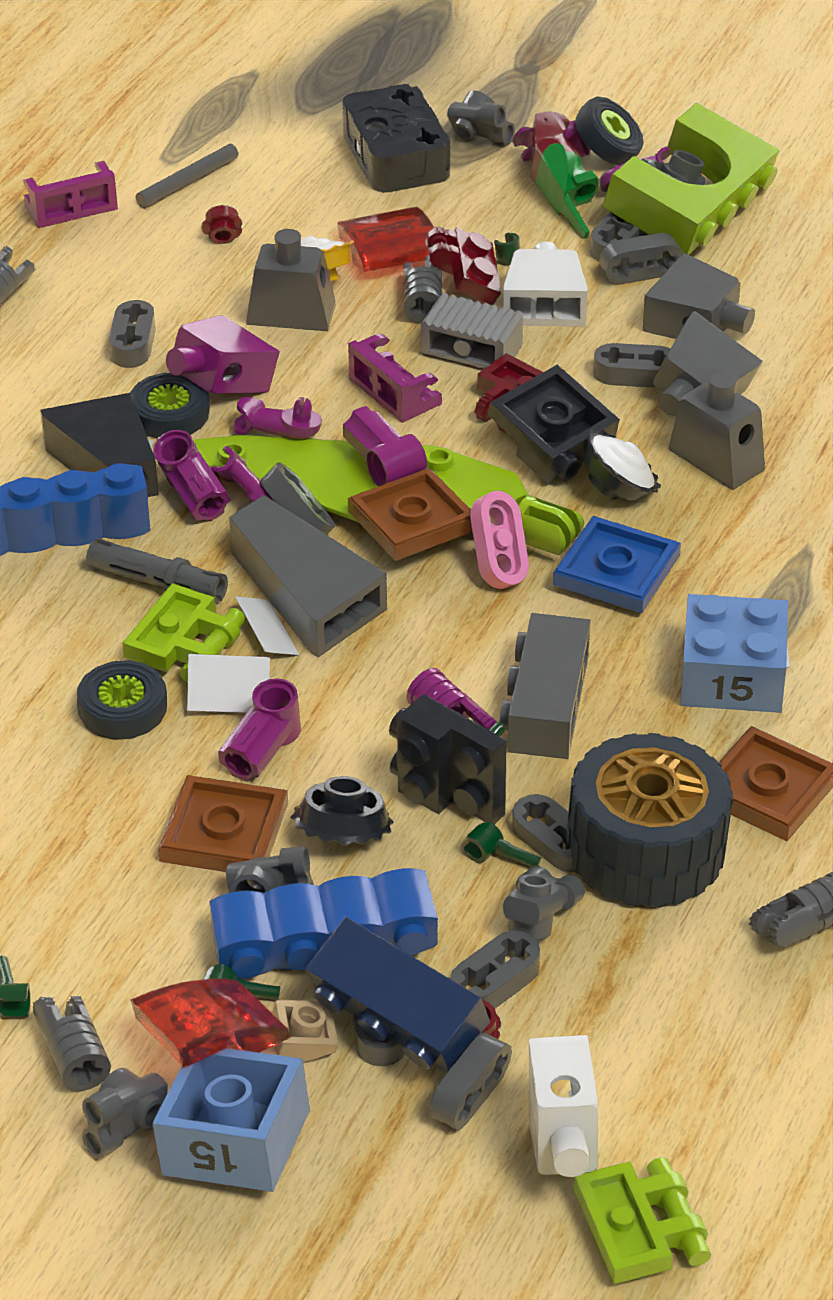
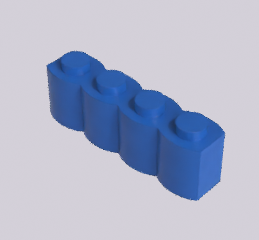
M114 464L95 473L70 470L53 476L48 480L22 477L0 486V556L9 551L15 553L39 552L55 545L81 546L90 544L92 541H95V538L128 539L151 531L147 486L142 466Z
M396 869L381 873L373 878L345 876L326 881L318 886L305 883L288 884L276 887L265 893L255 891L232 892L209 901L211 927L218 964L230 967L237 975V978H252L274 968L305 970L345 916L410 955L438 945V918L426 871L421 869Z

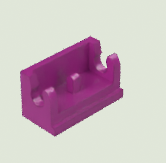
M105 161L94 163L98 171L96 173L42 186H37L32 177L23 179V183L29 194L24 195L25 206L37 227L43 228L117 210L115 174L109 169Z
M375 334L360 342L356 340L349 342V379L401 423L442 405V394L437 390L432 391L427 387L435 384L438 381L437 377L431 373H424L414 377L394 360L392 353L389 351L378 353L375 350L379 346L389 343L390 340L385 335Z

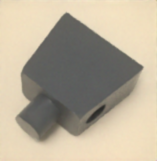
M279 230L274 236L275 244L267 243L261 246L253 274L246 319L247 325L328 332L336 303L324 251L318 247L301 246V234L297 230Z
M683 253L645 294L643 331L677 339L689 316L695 311L723 332L726 328L747 334L753 325L755 310L739 304L741 283L738 278Z
M693 311L653 380L654 386L662 392L658 397V404L666 414L676 416L682 397L708 381L709 376L717 371H727L734 374L737 378L736 392L742 394L749 387L763 360Z
M717 371L709 376L708 381L685 394L680 400L669 443V450L733 491L765 470L762 413L756 403L736 392L737 378L734 374L727 371Z

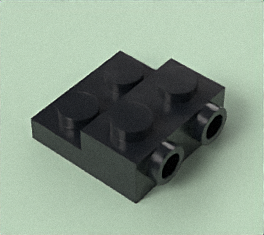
M558 364L490 402L488 416L518 442L516 456L547 484L558 477L563 481H568L579 472L584 462L583 456L588 444L587 435H590V430L595 432L602 430L605 435L613 434L616 437L620 421L614 413Z
M425 694L421 695L409 707L403 708L395 714L389 726V734L397 739V752L391 760L390 772L398 777V792L404 794L410 801L419 803L438 815L453 803L468 815H474L484 822L496 824L505 815L507 740Z

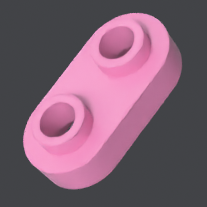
M492 491L478 498L473 503L470 517L479 571L483 579L490 586L497 589H506L524 580L528 573L529 561L518 504L509 494L503 491Z

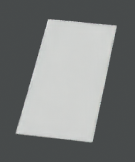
M235 596L265 652L299 655L269 600Z

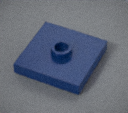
M592 516L553 572V585L643 613L679 558L681 543Z

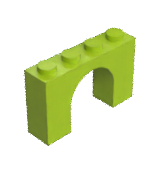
M696 102L676 119L667 147L670 149L671 156L675 150H683L699 157L704 162L701 173L708 177L713 184L693 185L678 181L633 156L612 174L602 207L649 235L657 233L671 235L682 252L689 255L700 244L706 246L715 234L716 229L721 225L726 227L740 207L747 208L761 188L764 190L768 189L778 171L774 164L779 149Z

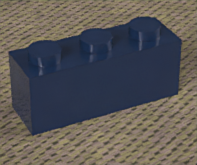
M346 916L305 968L315 988L312 994L320 1004L336 1014H340L344 1009L350 1014L358 1016L357 1023L379 1041L384 1042L389 1036L401 1043L403 1046L402 1051L409 1059L427 1070L434 1065L447 1073L473 1040L490 1023L480 996Z

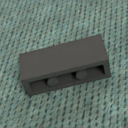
M531 613L527 632H518L515 661L520 662V665H511L507 686V695L513 697L512 701L503 700L500 712V723L508 731V752L569 759L589 659L591 619Z

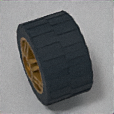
M658 733L626 734L620 738L608 739L598 747L590 749L585 754L583 760L577 763L574 769V776L571 778L566 850L571 848L572 868L575 873L579 874L583 878L582 881L590 888L601 892V895L634 906L662 907V905L666 904L675 905L703 893L705 888L713 884L719 877V870L723 868L733 791L730 789V778L721 768L722 765L715 757L709 756L706 750L701 747L687 743L681 738L663 736Z

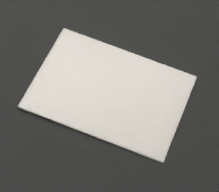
M188 654L187 711L248 713L253 706L252 693L255 687L261 682L270 679V657Z

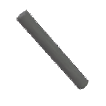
M230 143L136 193L135 198L141 208H146L235 160L239 155L237 148Z

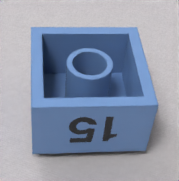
M688 594L680 706L782 713L787 662L788 600Z
M193 1044L152 1123L162 1175L273 1192L310 1112L303 1059Z

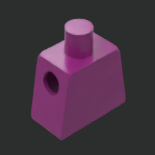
M219 315L181 325L178 329L174 348L170 349L166 355V366L171 374L183 375L210 393L269 392L280 351L226 316Z

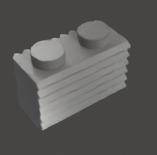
M446 292L441 294L421 323V353L485 369L505 353L515 357L523 344V314L520 310L514 312L511 308L506 309L503 306L498 309L495 304L489 306L487 302L481 304L478 300L473 302L470 298L465 299L462 296L457 299L454 294L449 297Z

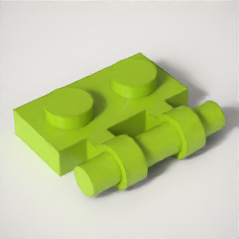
M172 583L122 642L124 658L144 663L165 672L171 668L176 660L184 662L186 664L180 670V676L188 683V654L218 655L223 648L231 647L240 636L239 628L246 618L243 612L237 608H231L225 616L216 613L215 597ZM198 633L208 636L203 643L194 640Z
M659 1157L650 1161L647 1165L650 1177L638 1179L631 1161L597 1169L593 1172H586L574 1177V1192L613 1284L671 1270L672 1253L669 1248L675 1247L678 1250L684 1251L691 1266L702 1265L711 1257V1252L705 1241L708 1237L707 1229L702 1218L698 1214L692 1213L686 1200L689 1194L686 1183L680 1173L673 1171L668 1159L665 1157ZM657 1205L659 1208H664L669 1219L657 1222L651 1206Z

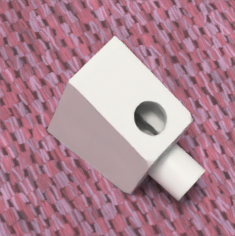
M547 241L536 244L533 249H519L515 251L504 283L503 307L506 309L511 308L514 312L520 310L523 314V326L586 327L587 284L577 252L573 250H559L555 244Z
M587 1035L529 1038V1129L538 1173L543 1175L560 1174L565 1177H577L585 1172H593L598 1168V1100ZM559 1080H570L572 1091H568L569 1097L555 1095L551 1090L552 1084Z

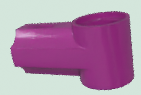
M367 406L360 407L352 411L350 418L343 423V437L366 460L369 475L376 486H381L427 469V457L417 437L413 434L401 436L377 411H371Z
M171 430L160 436L154 444L153 453L169 484L175 488L196 521H212L223 514L226 505L231 499L201 455L191 435L186 431Z
M279 678L268 679L255 687L252 693L253 706L218 751L220 763L230 771L232 776L247 782L252 777H259L281 746L294 742L299 737L301 722L298 693L294 684L287 680Z

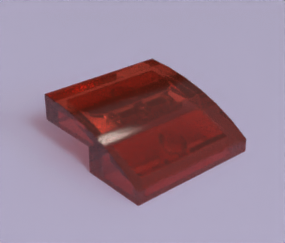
M417 206L337 222L339 238L347 243L351 240L354 241L351 246L352 263L363 272L403 265L408 262L426 260L425 256L429 255V249L426 246L425 240L427 239V232L433 229L434 226L427 215Z
M201 979L168 985L131 999L135 1018L183 1068L225 1048L260 1053L290 1038L288 1028L238 980Z

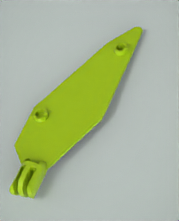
M249 435L193 439L210 468L213 465L222 467L228 462L229 455L222 450L225 446H229L246 461L247 467L260 480L277 462L286 465L302 480L326 511L354 521L357 520L348 512V498L378 487L369 475L366 460L348 441ZM422 445L427 457V468H430L470 509L478 498L492 491H503L509 494L519 506L526 545L559 556L583 530L585 522L581 514L566 507L529 496L515 472L455 453L447 448Z

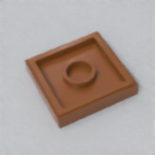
M430 468L348 498V512L394 561L473 532L470 517L471 509Z
M753 726L749 727L719 761L722 765L721 768L728 774L731 781L730 789L733 791L731 815L787 842L833 788V763Z
M187 775L158 848L159 862L226 872L229 863L247 861L256 857H270L288 805V790Z

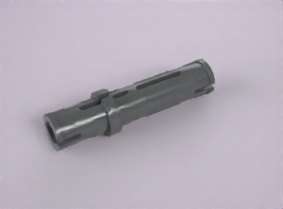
M95 538V541L91 542L86 555V562L90 568L105 570L133 580L153 584L164 588L165 591L173 583L215 597V604H219V601L223 600L228 587V578L225 574L192 566L189 560L179 557L173 560L165 559L100 538Z

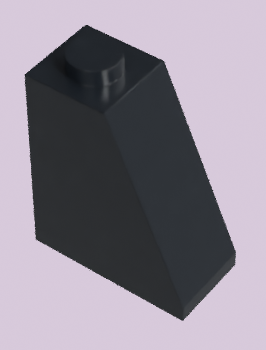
M131 393L40 410L45 449L69 470L95 473L114 464L139 465L143 469L147 496L159 495L156 459Z

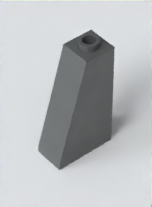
M261 496L229 517L232 555L307 649L316 657H320L387 610L386 572L267 496Z

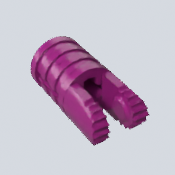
M429 668L421 672L412 681L407 690L406 699L410 705L421 695L425 694L468 719L470 717L475 723L488 730L497 722L471 697L461 692L456 685L452 684L437 668Z

